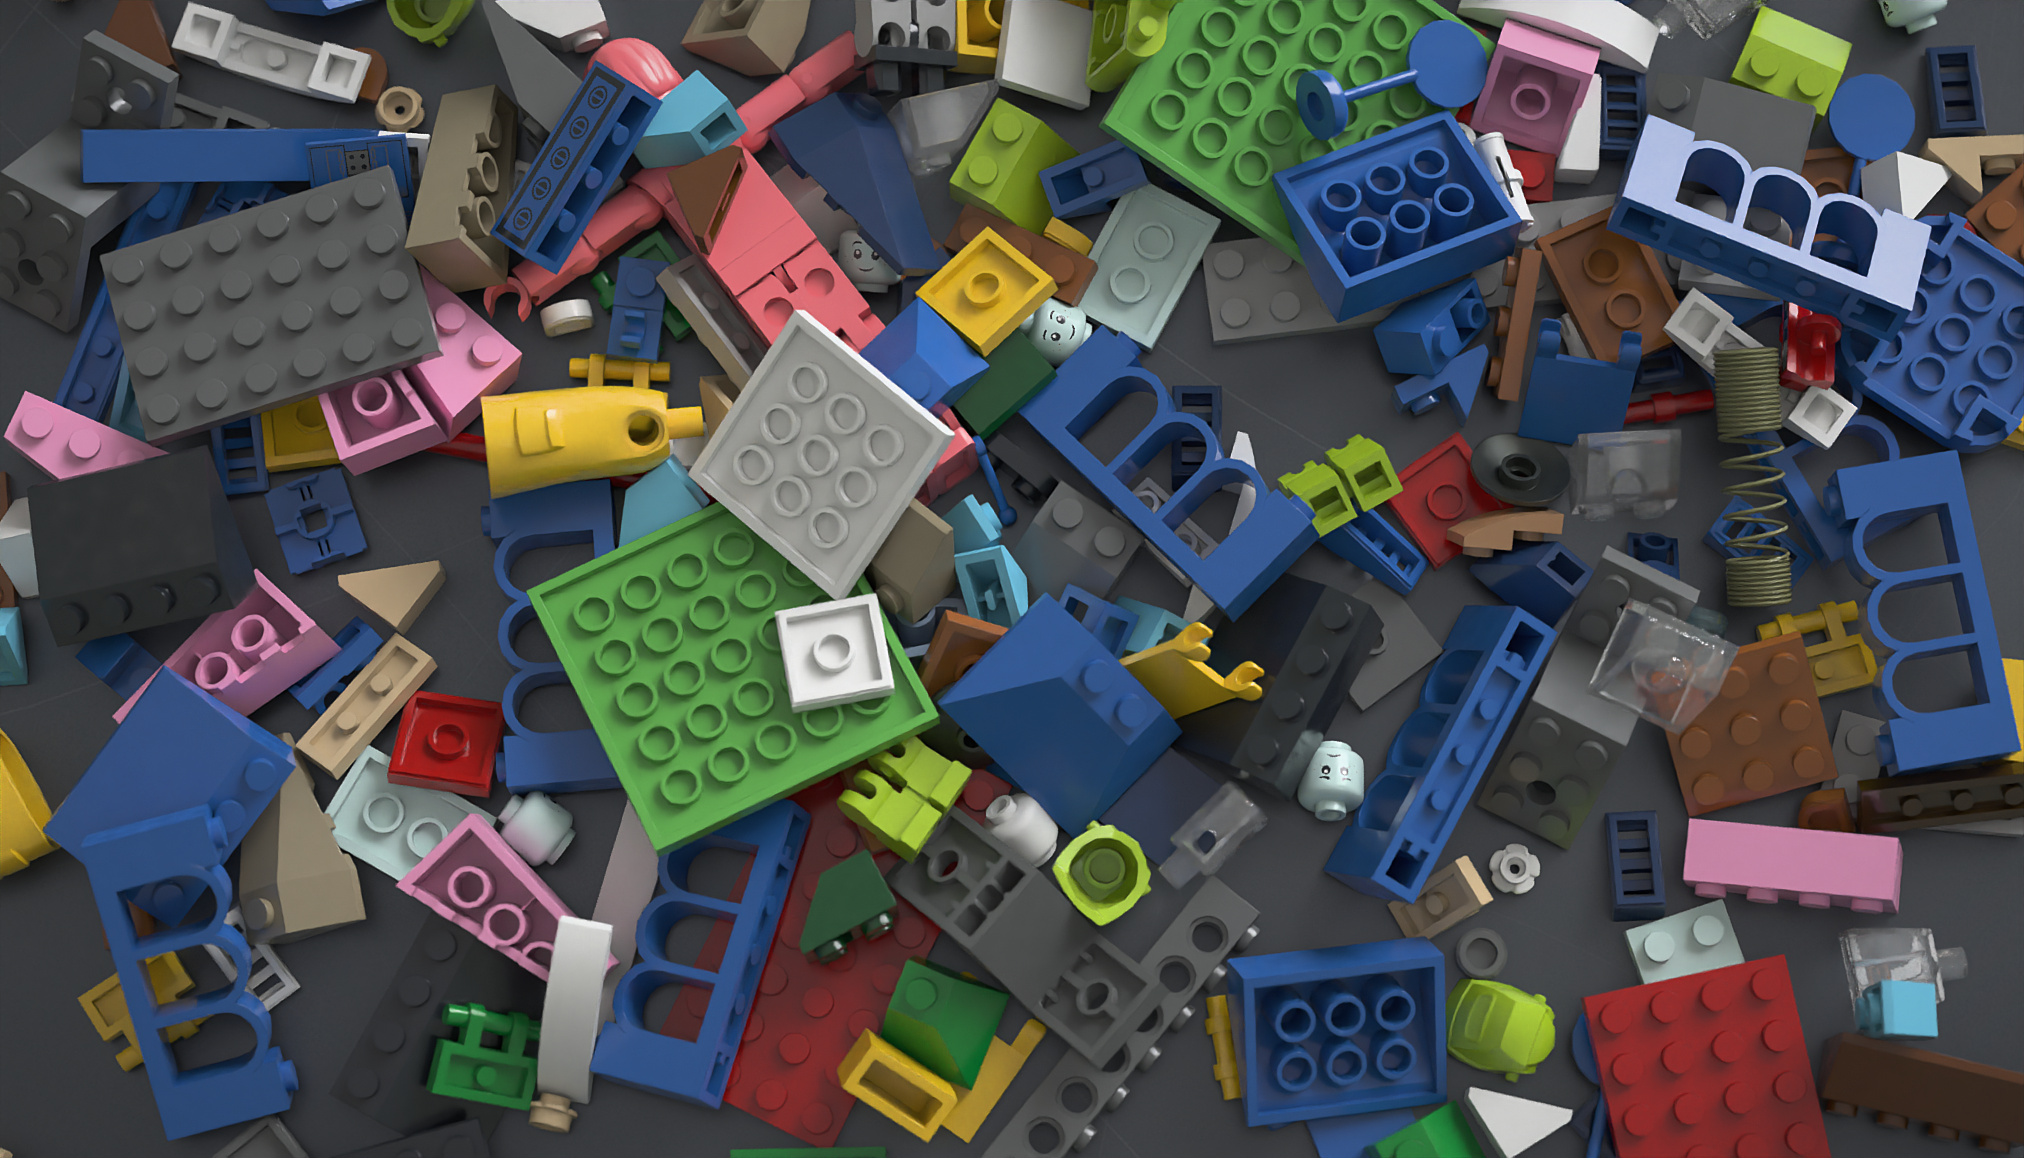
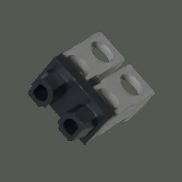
M855 0L856 26L854 42L858 54L854 55V68L856 71H866L869 95L891 97L902 93L901 74L911 75L912 98L915 100L932 101L944 96L946 71L958 66L957 51H954L956 41V0Z

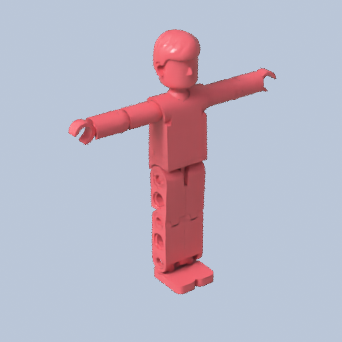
M846 30L796 66L789 73V76L783 75L736 109L748 130L731 145L742 148L748 168L710 256L700 252L666 174L684 165L642 168L626 180L628 185L626 189L598 207L557 275L526 259L511 270L515 278L507 277V284L487 287L484 293V305L491 319L495 311L497 298L505 292H515L521 296L518 315L523 323L529 317L532 302L538 306L578 276L591 272L598 265L599 261L642 230L654 227L663 217L669 221L672 228L692 254H696L768 350L795 310H805L858 354L886 328L876 315L871 313L870 306L751 155L760 151L767 144V141L771 139L768 133L774 125L833 92H837L865 72L856 71L854 68V55L858 54L855 48L854 34ZM634 38L616 39L603 45L591 57L583 73L584 80L597 60L659 100L684 81L655 46ZM950 408L938 420L956 435L914 496V499L918 500L925 507L933 503L938 494L941 495L948 492L969 477L979 466L978 458L975 455L976 444L965 429L961 427Z

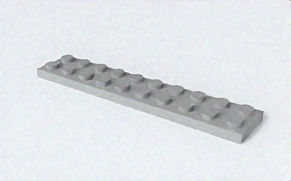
M1679 188L1675 201L1692 208L1695 192ZM1616 194L1527 205L1531 216H1533L1534 225L1525 232L1519 233L1515 247L1536 250L1534 243L1538 238L1613 206ZM1262 237L1211 243L1205 250L1201 260L1213 346L1377 326L1400 303L1467 278H1476L1487 311H1497L1498 306H1506L1509 288L1502 286L1504 259L1337 323L1315 289L1307 268ZM1651 247L1672 289H1678L1682 259ZM1541 261L1534 306L1563 303Z

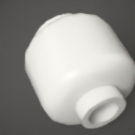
M1017 793L1011 796L1003 795L989 805L986 811L987 817L983 824V828L1035 868L1044 864L1053 855L1057 846V823L1027 793Z

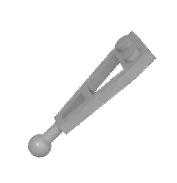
M1842 710L1839 713L1831 743L1839 777L1821 782L1819 791L1845 787L1853 819L1857 822V781L1878 778L1881 766L1877 760L1874 740L1875 736L1880 735L1879 727L1886 722ZM1969 764V765L1951 767V768H1946V769H1941V770H1943V771H1948V770L1975 768L1976 766H1974V765H1972V764ZM2024 817L1919 829L2020 838L2024 835Z

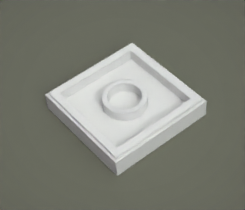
M1005 0L994 84L1080 111L1088 107L1091 88L1085 85L1093 11L1060 0Z
M877 593L775 611L793 713L895 695Z

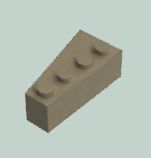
M496 84L442 95L405 249L453 293L507 284L509 246L490 234V231L513 196L519 108Z

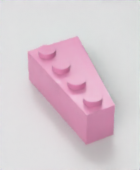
M419 263L444 356L401 370L449 439L447 440L449 443L482 413L481 397L501 395L517 380L523 353Z
M401 369L318 395L339 459L354 476L449 440Z
M27 391L24 392L4 435L11 448L53 480L170 454Z
M470 813L395 885L410 896H414L430 906L443 917L471 932L487 945L512 958L519 965L546 982L549 979L561 915L578 918L480 814ZM611 951L609 952L608 967L604 979L621 964Z
M1689 819L1683 880L1688 887L1695 888V895L1707 898H1726V892L1747 894V900L1759 903L1774 904L1778 903V899L1799 901L1798 905L1810 908L1827 909L1832 905L1848 907L1852 911L1861 913L1881 914L1882 912L1898 914L1904 853L1899 839L1893 837Z

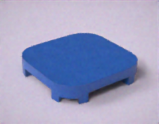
M1951 212L1946 216H1924L1916 221L1929 225L1932 228L1911 313L1892 343L1841 323L1842 336L1835 343V362L1841 375L1856 390L1939 444L1952 450H1957L1960 453H1981L1998 446L2022 423L2021 419L2024 415V266L1964 228L1968 219Z

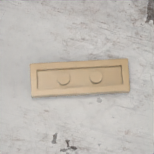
M395 633L373 657L372 661L364 667L295 745L301 755L338 780L438 667L435 661L424 651L398 633Z

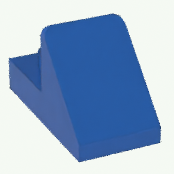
M1119 140L1038 172L1054 216L1058 220L1109 211L1112 209L1110 200L1151 184L1141 155Z
M1485 344L1453 358L1436 375L1419 374L1394 386L1390 399L1398 414L1401 415L1411 409L1415 415L1422 414L1440 404L1442 400L1439 396L1444 394L1460 426L1463 428L1468 419L1489 353Z
M126 633L89 640L75 656L77 660L126 701L163 665Z

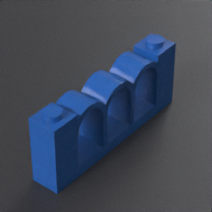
M1647 115L1631 146L1607 223V230L1815 313L1833 316L1845 325L1890 343L1893 342L1912 311L1931 226L1884 208L1880 215L1870 204L1856 196L1834 193L1826 194L1819 198L1815 189L1803 177L1790 170L1779 167H1762L1753 172L1749 163L1736 150L1727 145L1710 140L1693 142L1695 132L1653 115ZM1695 181L1713 188L1723 198L1726 205L1725 221L1676 202L1680 183ZM1760 207L1780 215L1788 223L1792 231L1791 247L1742 228L1747 209ZM1825 233L1845 241L1854 250L1858 258L1857 273L1810 255L1815 234Z
M1701 292L1732 315L1734 319L1731 323L1742 331L1761 320L1773 316L1783 317V299H1780L1779 302ZM1835 362L1834 385L1840 390L1843 398L1857 407V410L1837 438L1845 435L1858 436L1868 441L1874 447L1880 462L1898 460L1900 449L1895 435L1883 422L1871 416L1857 415L1862 406L1863 394L1856 390L1841 375ZM1699 365L1714 390L1716 388L1714 385L1716 382L1714 380L1715 377ZM1776 430L1741 435L1742 438L1774 441L1784 446L1780 453L1755 459L1759 466L1778 468L1785 472L1786 475L1781 480L1772 482L1770 485L1776 494L1787 499L1783 506L1822 571L1843 561V543L1851 527L1837 530L1835 516L1829 517L1825 508H1822L1794 462L1820 446L1804 438L1786 448ZM1746 444L1752 455L1778 448L1767 445ZM1762 471L1767 479L1780 475L1778 473ZM1924 515L1879 522L1866 527L1863 534V549Z
M1101 325L1056 370L1058 376L1018 410V413L1042 440L1139 533L1144 535L1169 562L1234 623L1320 537L1312 523L1316 514L1296 494L1288 500L1277 488L1271 493L1262 477L1251 465L1242 460L1225 458L1222 446L1204 420L1194 414L1176 412L1175 403L1162 382L1155 374L1143 368L1137 357L1142 353L1140 348L1124 332L1120 331L1114 336ZM1146 392L1156 396L1158 407L1156 415L1150 424L1107 467L1078 441L1118 400L1127 394ZM1192 437L1205 442L1207 452L1205 461L1199 470L1155 514L1126 487L1165 446L1175 439ZM1241 483L1254 488L1256 491L1255 505L1248 517L1204 561L1174 533L1204 501L1222 486Z
M1957 450L1836 470L1827 480L1828 486L1823 487L1825 510L1829 517L1835 516L1837 530L1851 527L1843 543L1844 561L1849 573L1862 586L1872 590L1863 599L1858 611V630L1864 643L1876 655L1887 659L1878 668L1872 682V698L1878 712L1887 721L1879 727L1880 735L1875 736L1874 740L1876 756L1880 766L1887 765L1889 777L2012 757L2021 751V745ZM1933 513L1938 514L1948 561L1947 565L1899 573L1881 570L1868 560L1863 549V534L1866 527L1879 522ZM1952 582L1963 635L1909 643L1891 638L1882 629L1878 620V604L1882 595L1894 591ZM1967 651L1978 705L1934 713H1916L1905 708L1897 700L1892 688V676L1898 664L1911 660Z
M610 479L561 483L492 500L489 489V506H481L482 531L484 537L491 536L497 549L493 565L495 577L503 595L511 604L499 622L497 637L505 660L516 673L509 681L503 693L502 710L505 721L514 736H505L504 752L496 753L498 782L506 783L512 796L514 794L526 796L533 791L553 794L620 788L622 785L594 729L540 733L532 732L520 724L518 719L519 706L526 694L539 686L569 683L570 681L560 661L534 663L528 662L516 655L514 651L516 634L522 625L530 619L536 618L537 615L528 599L527 593L514 588L509 580L511 567L516 559L531 549L594 543L595 559L617 549L618 534L615 492Z
M1464 606L1442 647L1445 652L1435 662L1421 688L1419 697L1420 707L1411 713L1394 736L1386 758V770L1380 773L1364 793L1363 802L1355 811L1352 826H1346L1323 871L1362 895L1414 904L1558 633L1557 631L1518 606Z
M781 799L659 857L657 871L661 885L668 893L660 895L644 908L637 921L635 940L638 952L645 962L633 966L622 976L616 987L613 1011L617 1023L604 1022L601 1034L595 1038L594 1054L589 1071L612 1083L719 1110L812 817L811 814L794 801ZM711 847H726L756 854L741 905L689 892L687 885L688 869L693 859L702 851ZM694 914L735 922L719 974L672 963L667 960L665 953L666 937L671 927L681 918ZM667 983H683L713 991L696 1044L648 1032L645 1029L643 1021L644 1005L649 995L659 986Z
M209 804L86 835L80 847L168 1141L290 1109L293 1091L299 1090L298 1078L292 1060L283 1061L279 1046L268 1049L272 1035L271 1017L264 1003L252 993L244 991L252 968L251 949L244 935L233 926L224 923L232 900V885L224 867L219 864L223 853L222 848L228 847V840L221 817L212 818ZM181 875L201 878L211 886L217 897V909L210 917L192 924L138 937L125 889ZM200 944H212L221 947L232 956L237 966V977L231 984L211 992L161 1005L158 1004L145 958ZM227 1012L240 1015L252 1024L257 1034V1044L250 1052L232 1059L178 1072L165 1027L216 1013Z

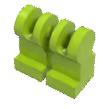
M1360 434L1345 441V448H1331L1324 452L1327 465L1322 463L1317 466L1313 460H1310L1302 465V472L1297 474L1289 472L1277 479L1283 495L1288 500L1296 494L1314 511L1316 517L1312 520V523L1320 537L1357 517L1349 500L1350 497H1353L1361 511L1366 512L1404 491L1384 448L1369 438L1364 439Z
M915 736L888 748L899 758L885 751L867 758L871 767L882 777L864 769H860L854 776V784L871 799L846 789L837 800L838 807L847 817L874 833L880 842L910 864H912L934 833L939 821L943 820L965 789L972 770L958 761L954 760L952 763L926 747ZM883 778L904 788L903 791L899 794Z

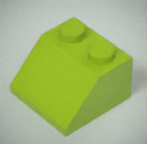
M1761 5L1727 83L1815 106L1817 111L1811 133H1814L1827 111L1843 74L1853 44Z
M998 97L949 181L950 198L964 206L966 203L1042 236L1054 213L1038 172L1081 154L1042 120Z

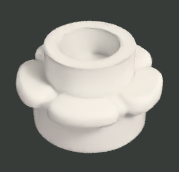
M1509 844L1505 850L1496 851L1489 863V868L1493 874L1492 882L1502 892L1526 893L1534 886V878L1540 873V864L1537 857L1530 855L1527 847L1521 844ZM1516 864L1519 867L1517 874L1511 873V865Z

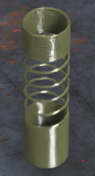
M1776 347L1718 350L1712 353L1714 355L1713 360L1715 361L1713 363L1715 366L1713 368L1715 371L1713 375L1716 376L1714 378L1716 381L1714 384L1716 386L1714 389L1716 393L1714 395L1717 397L1715 405L1718 412L1716 414L1718 417L1716 419L1718 422L1716 426L1719 427L1717 429L1719 433H1725L1721 434L1717 439L1722 442L1778 447L1777 449L1759 454L1725 460L1719 464L1720 467L1728 469L1756 470L1780 474L1764 480L1724 487L1720 491L1726 495L1781 500V502L1725 514L1722 517L1723 520L1772 524L1784 527L1764 534L1727 540L1723 544L1726 547L1762 549L1785 553L1784 555L1731 558L1724 562L1727 564L1725 566L1727 569L1725 572L1727 576L1725 578L1728 585L1726 593L1729 600L1727 604L1732 607L1773 606L1788 604L1793 601L1791 598L1793 595L1791 591L1793 589L1790 588L1792 586L1790 583L1792 580L1790 576L1792 574L1789 567L1791 565L1789 563L1791 560L1789 558L1790 552L1785 548L1744 543L1782 534L1787 531L1789 526L1778 520L1739 517L1783 506L1787 502L1784 496L1765 492L1739 491V489L1781 480L1786 474L1783 470L1773 467L1735 464L1778 454L1784 449V446L1774 441L1731 438L1755 432L1779 430L1783 427L1781 425L1783 422L1781 420L1782 415L1780 414L1782 412L1780 409L1782 405L1779 404L1781 402L1779 399L1781 397L1779 394L1781 391L1779 389L1781 386L1779 382L1781 380L1778 378L1780 370L1777 363L1779 361L1777 358L1779 356L1777 353L1779 349Z

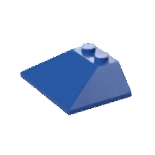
M1046 592L937 702L1073 839L1087 831L1086 826L1093 820L1097 821L1183 733L1167 710L1086 628Z

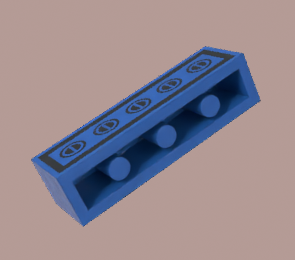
M596 60L490 231V234L525 258L557 275L663 102Z

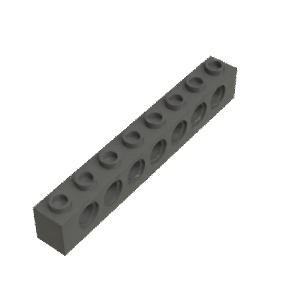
M1211 874L1139 963L1140 966L1158 980H1160L1162 970L1168 966L1183 968L1189 977L1187 988L1181 992H1169L1153 1010L1157 1018L1156 1026L1145 1033L1135 1031L1120 1047L1124 1055V1065L1118 1071L1113 1073L1101 1071L1071 1046L981 1158H1064L1070 1149L1080 1154L1098 1130L1091 1123L1103 1108L1111 1114L1116 1110L1131 1091L1124 1083L1137 1068L1144 1074L1163 1051L1156 1044L1168 1028L1176 1034L1196 1011L1189 1003L1202 988L1209 994L1227 973V968L1221 963L1233 948L1242 954L1260 932V929L1254 925L1260 912ZM1210 926L1220 934L1221 946L1213 952H1202L1195 947L1192 941L1193 932L1199 927ZM1072 1085H1081L1091 1094L1092 1103L1082 1113H1072L1062 1104L1061 1097L1063 1092ZM1040 1125H1048L1054 1128L1059 1136L1058 1146L1054 1151L1047 1154L1034 1151L1028 1140L1031 1131Z

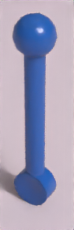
M977 435L972 438L976 444L975 455L980 462L1000 509L998 519L1004 525H1012L1018 518L1017 511L1008 505L987 456V449L980 436Z

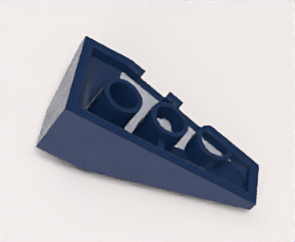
M833 92L771 128L768 134L790 168L802 180L811 176L827 192L823 201L833 211L841 209L852 216L860 224L857 234L898 275L934 276L941 269L895 128L882 111V105L877 99L866 93Z

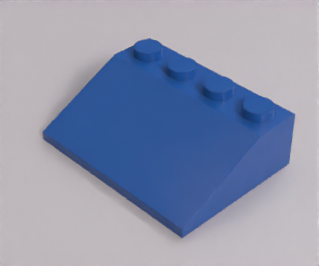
M1449 109L1274 173L1272 176L1273 185L1311 281L1337 323L1506 259L1507 256L1512 257L1523 222Z
M163 665L44 825L43 832L85 865L80 847L86 835L209 804L212 818L221 817L227 834L228 847L222 848L223 853L219 864L223 866L296 768L292 747ZM181 875L125 889L127 900L168 926L176 928L208 884L201 878Z
M1425 936L1227 959L1228 1009L1245 1123L1248 1127L1447 1102L1444 955Z

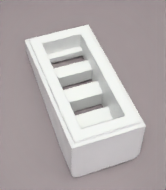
M1593 74L1582 108H1578L1577 113L1572 118L1565 143L1555 167L1554 182L1590 184L1599 169L1601 77H1599V74Z
M238 901L228 909L224 923L231 926L238 923L243 929L240 933L244 935L248 942L241 903ZM202 944L232 983L237 977V966L229 957L230 954L221 947L212 944ZM271 944L255 945L256 947L251 950L252 964L261 957H264L269 964L248 978L244 991L252 993L263 1002L268 1011L299 989L300 984ZM276 973L281 981L258 997L253 989Z

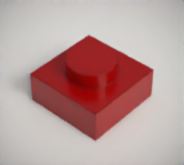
M1507 149L1514 169L1521 172L1524 181L1521 190L1527 205L1552 202L1556 154Z

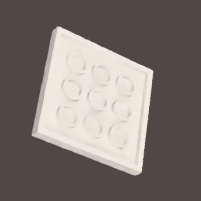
M795 310L687 475L835 600H842L847 597L956 434L805 310Z

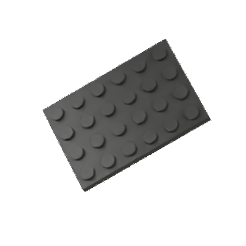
M389 165L100 255L146 441L152 447L444 356L418 260L405 249L409 226L395 175Z

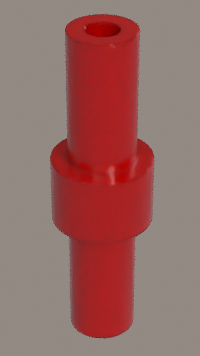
M1711 389L1678 395H1672L1671 391L1650 394L1649 400L1628 404L1624 424L1651 419L1654 424L1676 420V415L1713 409L1714 398Z

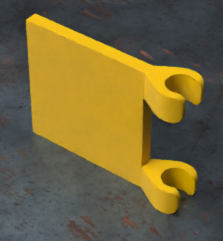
M1199 622L1189 624L1171 641L1118 660L1167 710L1173 719L1236 697L1253 701L1262 695V688L1252 681L1257 677H1262L1264 670L1253 662L1248 661L1240 664L1225 679L1202 662L1209 658L1210 649L1200 642L1205 638H1210L1213 632Z
M961 972V974L978 980V978H976L969 972ZM1030 1019L1011 1046L994 1035L973 1090H968L950 1082L958 1101L941 1125L969 1143L1026 1060L1046 1034L1047 1028L1039 1021Z

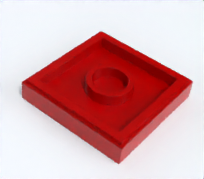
M1458 431L1396 474L1404 491L1383 502L1421 554L1429 561L1430 566L1435 572L1459 556L1463 551V546L1447 540L1449 528L1477 515L1515 508L1513 504L1503 502L1489 495L1476 483L1470 469L1473 451Z
M417 690L405 703L387 772L388 783L489 798L496 772V753L501 751L507 727L502 703Z

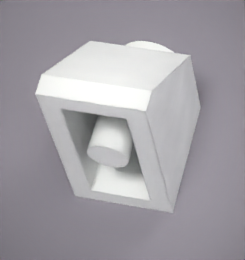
M598 0L495 1L540 43L564 53L575 50V52L592 50L603 42V38L611 36Z

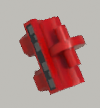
M1783 300V318L1779 326V341L1782 343L1781 366L1778 368L1780 370L1778 378L1781 380L1779 382L1781 387L1803 392L1810 386L1828 390L1834 384L1835 343L1842 336L1841 322L1837 318L1818 314Z

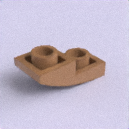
M1517 507L1496 510L1477 515L1449 528L1447 540L1463 546V554L1477 557H1493L1494 549L1511 550L1513 538L1543 541L1544 533L1562 534L1564 514L1547 507Z

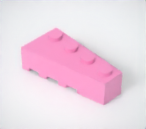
M255 569L254 573L259 587L235 609L211 614L163 664L245 717L342 650L258 569ZM162 666L112 716L119 724Z

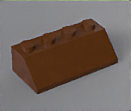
M1845 1031L1825 1040L1815 1088L1818 1101L1827 1103L1826 1112L1848 1118H1856L1857 1111L1878 1115L1876 1124L1899 1130H1907L1908 1123L1928 1127L1927 1136L1944 1141L1958 1142L1959 1135L1979 1139L1978 1148L2000 1154H2009L2011 1147L2024 1146L2023 1073Z

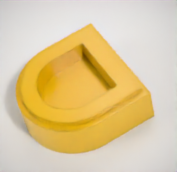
M1053 216L1042 237L1088 257L1093 248V243L1084 234Z

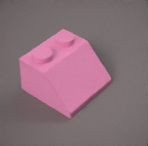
M1506 18L1487 73L1485 86L1481 91L1469 127L1484 134L1500 132L1506 141L1542 153L1556 154V157L1559 158L1572 118L1577 113L1578 108H1582L1601 49Z

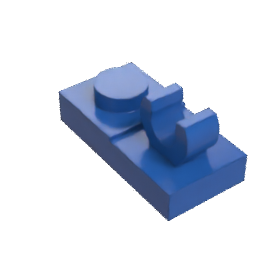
M620 256L606 353L608 358L658 364L667 294L655 278L667 267L671 266L670 262Z
M358 616L353 618L332 638L342 650L286 689L307 710L312 706L322 716L328 709L324 705L325 696L331 691H337L341 694L347 688L340 679L344 675L348 676L353 670L357 671L364 668L376 655V648L383 640Z

